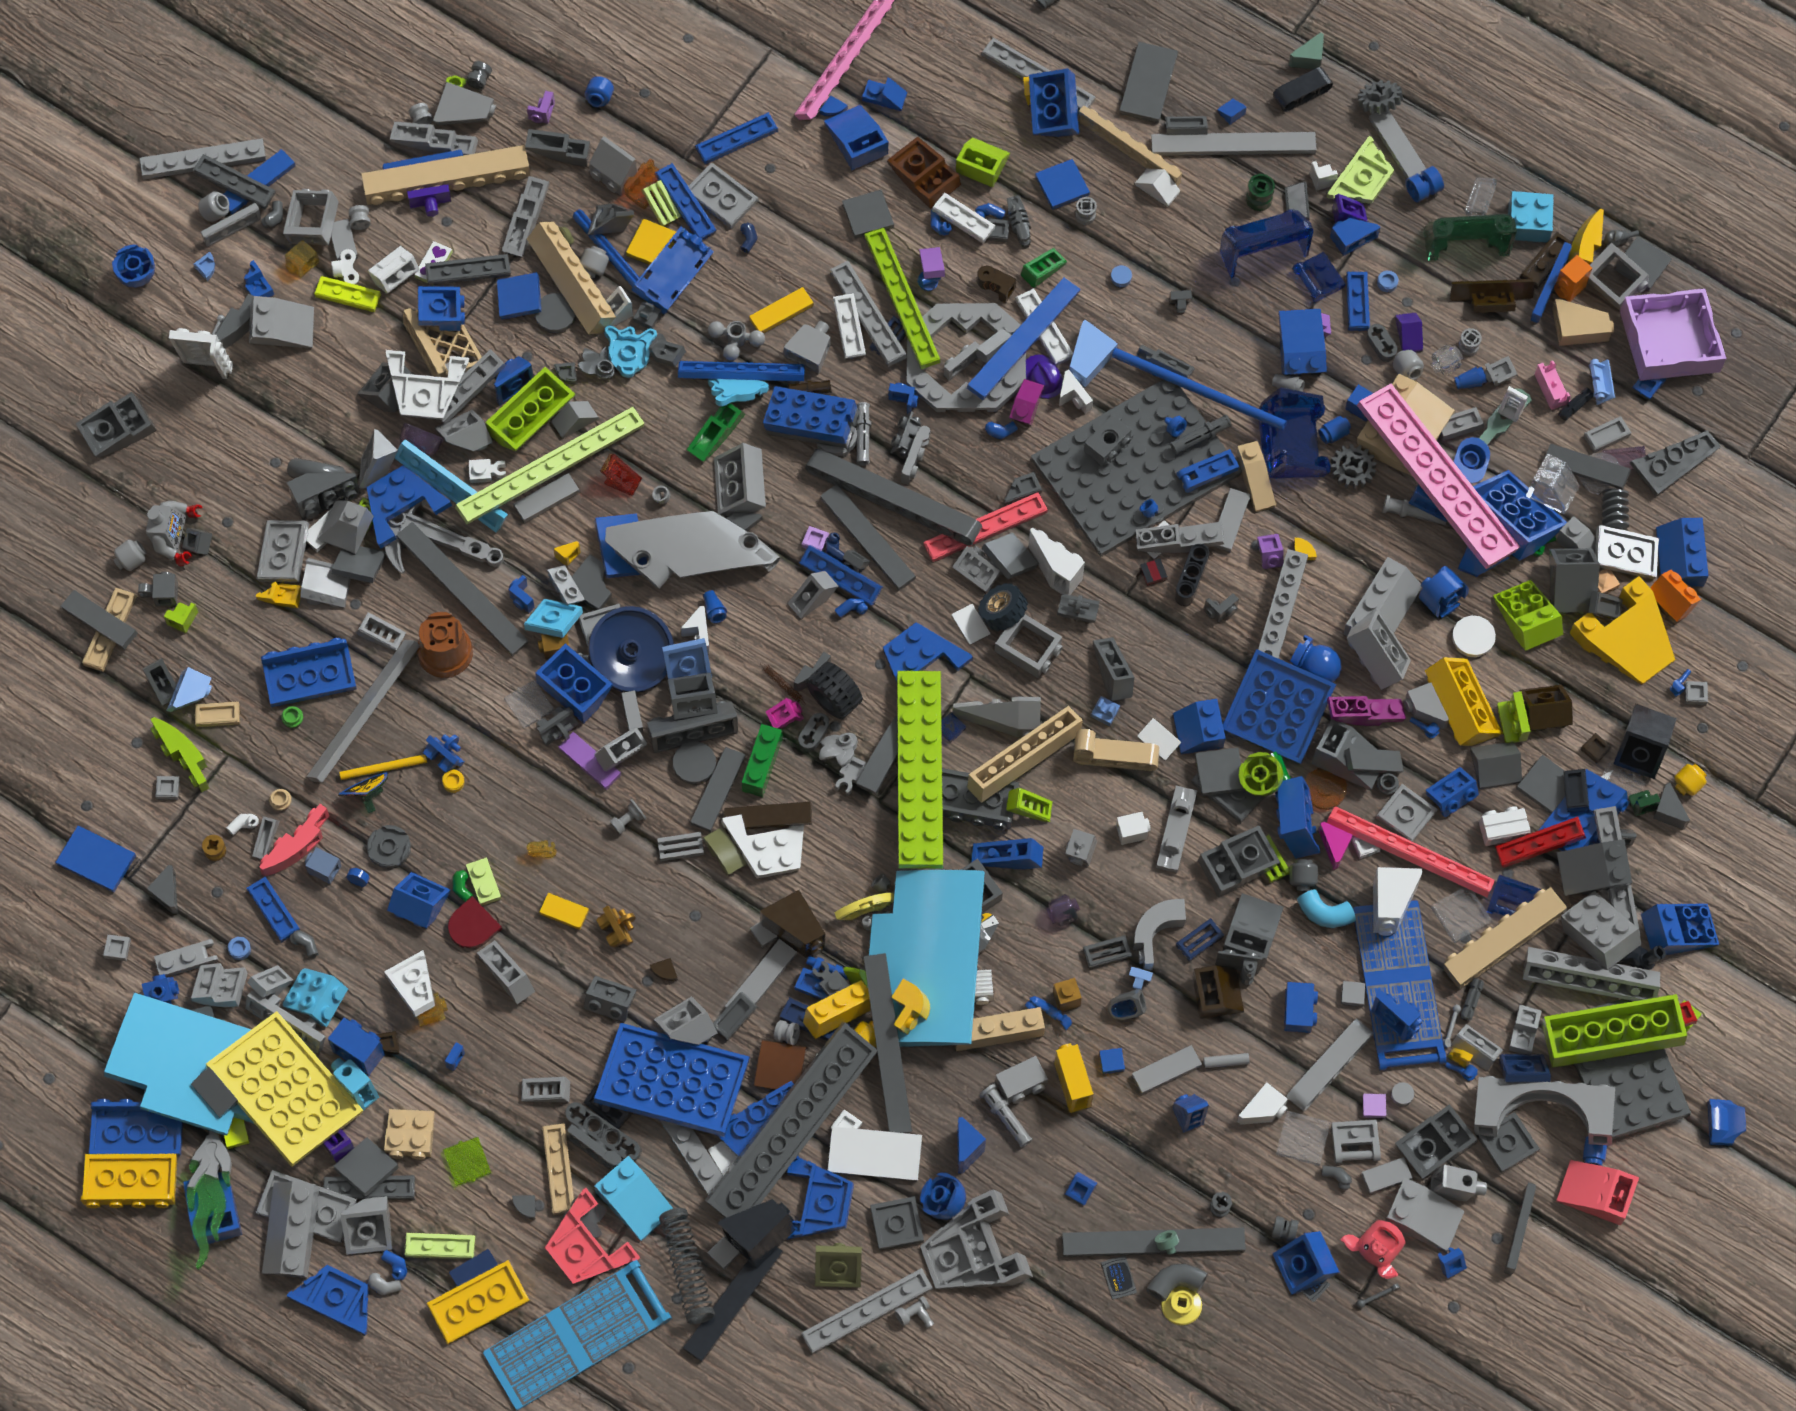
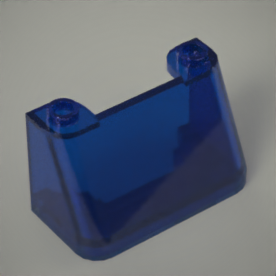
M1280 387L1263 400L1259 407L1260 410L1287 421L1283 431L1259 421L1262 454L1269 478L1288 479L1326 476L1330 473L1331 464L1326 456H1319L1316 421L1325 413L1323 396Z

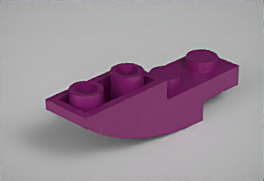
M1367 696L1327 698L1331 719L1338 722L1361 726H1380L1383 722H1403L1406 719L1401 699H1368Z

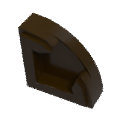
M671 958L650 965L653 974L667 981L678 980Z
M396 1031L376 1034L383 1045V1051L394 1055L400 1054Z

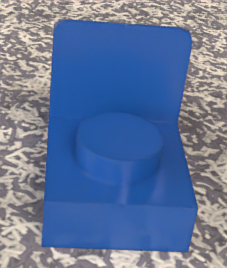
M887 78L885 84L868 80L862 101L902 111L907 92L891 78Z

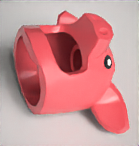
M1376 1220L1360 1239L1354 1235H1346L1341 1238V1241L1350 1251H1359L1368 1263L1376 1266L1380 1277L1385 1279L1397 1277L1398 1273L1390 1263L1397 1257L1406 1242L1402 1232L1390 1222ZM1385 1231L1390 1233L1395 1239L1390 1237Z

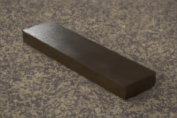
M808 801L724 808V818L742 815L745 830L812 825V803Z

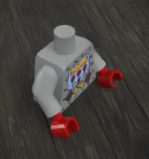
M176 501L162 502L159 506H152L147 513L149 519L146 534L152 542L154 550L171 560L174 558L178 566L190 564L185 560L192 557L189 552L177 553L186 519L184 514L187 513L190 518L201 517V515L195 513V509H202L203 507L199 504L187 507V504Z

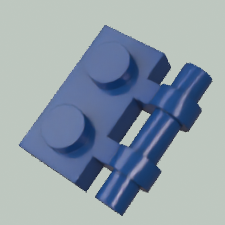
M808 957L806 964L813 966V969L815 968L817 972L825 970L821 966V962L825 961V959ZM827 963L831 974L837 970L845 980H848L842 966L837 964L834 966ZM803 967L795 985V990L819 1000L828 997L819 987V983L823 980L815 978L811 970Z

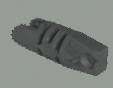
M1019 195L1007 198L1008 216L1013 233L1017 235L1020 245L1027 248L1031 243L1029 231L1031 225L1026 209Z

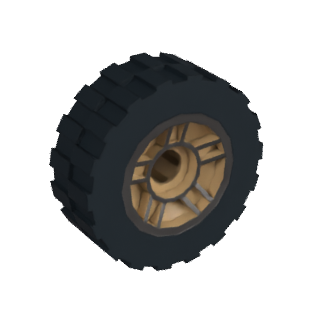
M1005 583L989 590L980 601V606H978V613L991 630L1000 631L1011 628L1025 615V611H1027L1028 602L1016 585Z

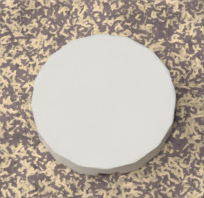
M1471 615L1457 622L1453 629L1452 641L1461 654L1477 658L1490 652L1495 643L1496 634L1488 620L1480 616Z

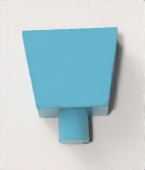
M338 1058L331 1064V1068L334 1070V1077L363 1111L379 1098L369 1077L351 1059L344 1062L341 1058Z

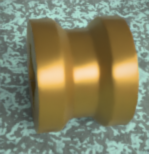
M209 835L203 840L202 848L209 860L219 861L225 856L226 847L220 836Z

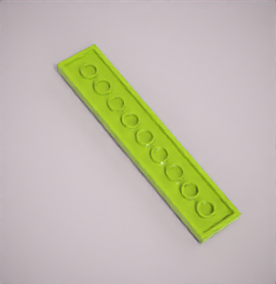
M897 671L899 868L943 869L941 671Z

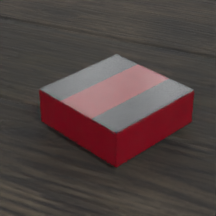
M1161 559L1140 564V570L1147 586L1167 580V574Z

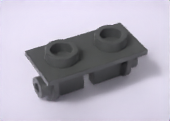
M913 411L900 418L897 425L899 427L898 433L894 435L891 441L893 446L891 454L899 451L901 456H908L914 441L909 438V435L915 438L921 426L920 418L915 416L912 418Z

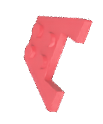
M586 1187L582 1189L544 1247L573 1284L640 1258L628 1241L608 1256L582 1223L580 1218L598 1204Z

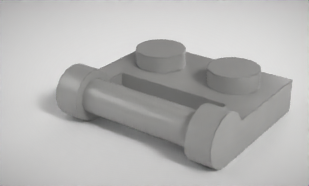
M1377 1120L1332 1122L1331 1130L1335 1164L1350 1160H1381ZM1372 1145V1150L1342 1152L1341 1146Z

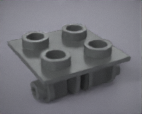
M1233 950L1218 951L1215 965L1241 971V983L1250 985L1254 980L1255 973L1259 974L1263 957H1258L1254 953H1245L1243 955L1236 954Z

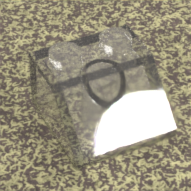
M1547 454L1533 478L1526 497L1565 515L1580 485L1567 462Z

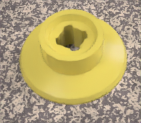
M1181 1286L1174 1288L1165 1302L1161 1301V1309L1164 1316L1170 1322L1176 1325H1188L1199 1317L1202 1310V1301L1198 1293ZM1178 1300L1186 1301V1307L1178 1306Z

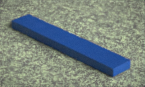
M679 361L678 378L804 381L805 376L804 364Z

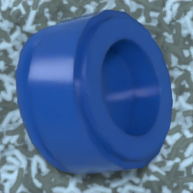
M1180 415L1164 419V422L1168 425L1166 430L1173 437L1181 435L1186 429L1187 421Z

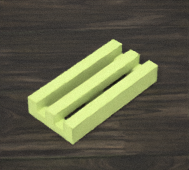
M661 180L642 190L661 226H665L681 217ZM652 190L654 196L658 201V204L660 205L664 214L666 215L667 220L664 219L662 213L660 212L657 204L655 203L649 191Z

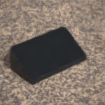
M599 1084L595 1085L583 1103L608 1123L620 1129L633 1113L594 1103V1097Z

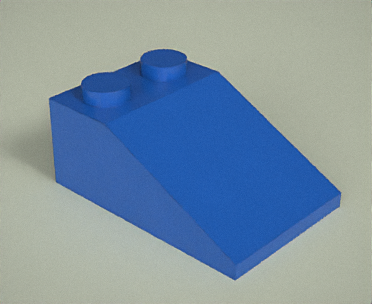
M1321 309L1279 311L1282 374L1327 372Z

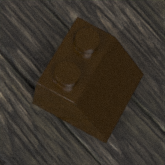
M1562 685L1519 690V692H1522L1530 730L1543 731L1545 728L1552 727L1562 729L1568 725H1573L1572 700Z

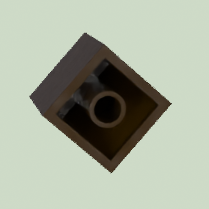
M800 890L760 910L761 925L805 958L810 955L812 957L823 951L826 934Z

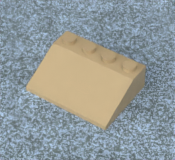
M1398 374L1392 385L1437 441L1443 428L1446 427L1451 416L1455 413V410L1418 382ZM1368 420L1357 437V447L1361 445L1362 451L1369 449L1368 456L1374 455V459L1412 476Z

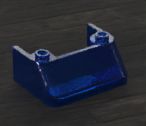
M1289 209L1279 215L1237 227L1230 226L1226 228L1222 234L1219 251L1230 278L1235 277L1238 257L1294 241L1299 242L1304 257L1309 256L1314 230L1311 223L1300 211Z

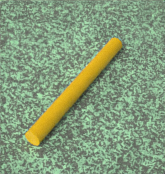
M423 754L341 771L340 777L341 780L423 764L427 763V758Z

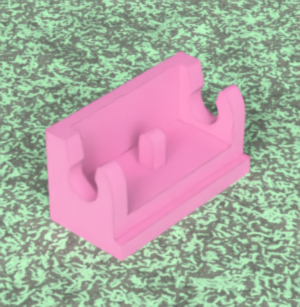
M1553 360L1546 367L1544 363L1538 364L1534 374L1551 410L1567 405L1571 398L1559 378Z

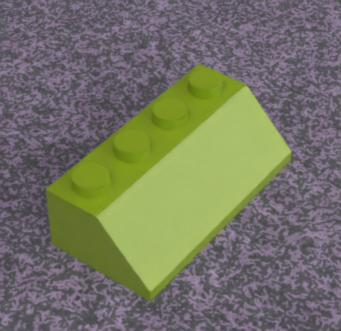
M544 367L485 422L489 435L501 446L517 451L575 396V393L550 370Z

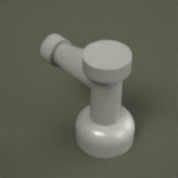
M924 1296L920 1297L918 1302L907 1309L898 1308L894 1311L896 1318L902 1326L909 1324L910 1317L916 1313L925 1323L926 1329L934 1325L926 1311L930 1306Z

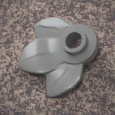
M844 733L842 735H829L820 741L823 747L820 750L819 759L826 760L836 757L841 767L846 765L854 757V750L858 743L856 735Z

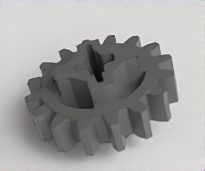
M1382 80L1379 82L1373 81L1371 86L1364 85L1365 89L1359 90V107L1363 108L1364 112L1370 110V114L1377 112L1378 115L1381 112L1389 113V109L1396 110V105L1400 106L1403 100L1401 87H1397L1396 82L1391 84L1390 80L1386 83H1383Z
M1350 444L1349 449L1342 446L1341 452L1335 451V457L1331 459L1330 471L1333 472V479L1339 478L1338 485L1345 483L1346 489L1349 485H1352L1353 489L1356 490L1357 485L1364 488L1366 482L1371 483L1372 477L1376 473L1377 463L1372 462L1374 455L1368 456L1369 449L1362 451L1361 445L1356 449L1353 444ZM1343 459L1344 462H1343L1342 466L1340 467V466H1339V463H1340V461ZM1367 467L1366 473L1363 474V470Z

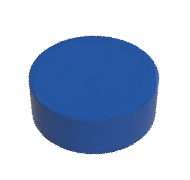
M351 868L346 876L351 883L361 887L367 886L370 879L365 871L358 868Z

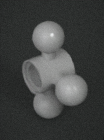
M714 321L708 327V333L713 338H719L722 335L727 336L729 344L724 347L723 355L729 361L736 360L739 357L740 350L738 347L743 346L746 340L754 347H760L765 342L763 332L755 330L751 333H746V327L740 321L731 322L727 328H724L721 322ZM735 332L741 333L739 336L732 335Z

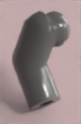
M274 201L272 203V212L261 220L263 227H274L282 221L283 203L281 201Z
M1322 1166V1177L1335 1178L1339 1181L1338 1187L1341 1190H1348L1350 1188L1352 1178L1343 1168Z

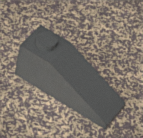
M1114 638L1093 640V647L1103 683L1111 700L1131 698L1135 677Z

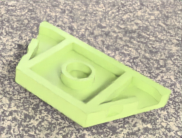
M1369 136L1327 193V198L1334 199L1335 195L1339 193L1361 203L1372 204L1393 175L1394 169L1385 160L1381 150L1378 151L1372 137Z

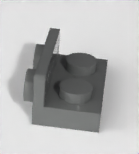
M594 976L585 995L584 1009L625 1022L637 990Z

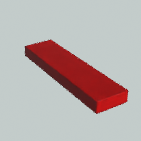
M1575 817L1495 846L1502 868L1583 840L1586 836L1579 817Z

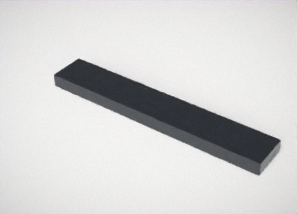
M777 1248L758 1268L749 1261L746 1262L714 1305V1317L700 1324L683 1347V1350L700 1362L704 1361L783 1254L781 1249Z

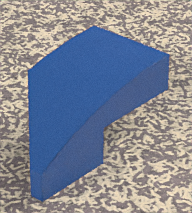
M252 260L250 262V270L244 277L246 290L253 296L271 297L275 295L273 289L264 278L262 271L255 261Z

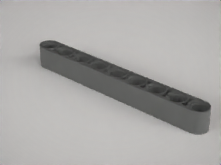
M815 449L805 466L807 472L833 485L838 484L840 488L963 544L972 545L982 528V524L978 520L824 450Z

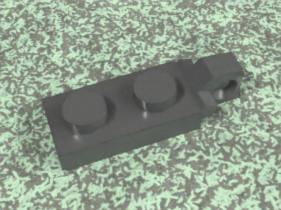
M1144 345L1139 347L1136 354L1141 359L1188 379L1195 369L1193 366L1159 349L1154 351Z

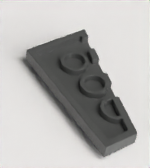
M1707 430L1682 442L1672 444L1664 449L1632 460L1630 465L1653 494L1657 496L1721 446Z

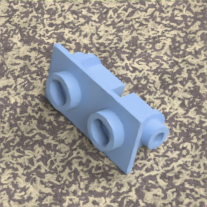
M1598 359L1591 360L1589 369H1591L1593 379V396L1596 398V404L1599 405L1615 398L1610 363L1608 359L1601 363Z

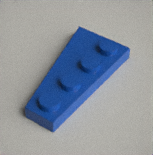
M790 1081L766 1095L762 1100L750 1104L746 1109L737 1114H733L725 1137L717 1136L739 1157L794 1084Z

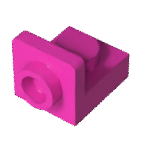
M787 698L766 711L772 726L778 729L784 728L795 720L802 721L804 719L801 714L803 710L800 704Z

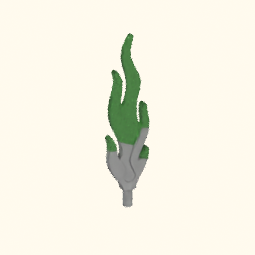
M209 1131V1135H206V1139L195 1152L189 1166L190 1172L194 1173L187 1186L188 1207L191 1212L195 1207L196 1192L199 1198L198 1211L192 1226L194 1237L200 1248V1256L196 1264L197 1269L202 1267L209 1253L206 1236V1225L209 1215L213 1210L211 1233L215 1241H218V1230L226 1211V1197L218 1179L220 1167H222V1177L226 1186L229 1187L231 1185V1158L221 1142L219 1134L213 1131Z

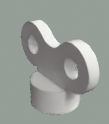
M346 249L341 252V260L331 261L333 277H344V282L355 285L359 281V274L353 268L356 255L354 251ZM349 254L351 259H345V255ZM353 275L354 279L349 280L348 276Z

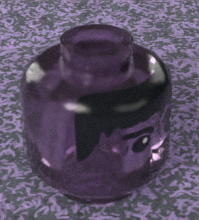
M1063 894L1049 901V907L1046 910L1053 924L1056 923L1062 927L1077 920V911L1080 908L1075 898L1071 899L1069 895Z

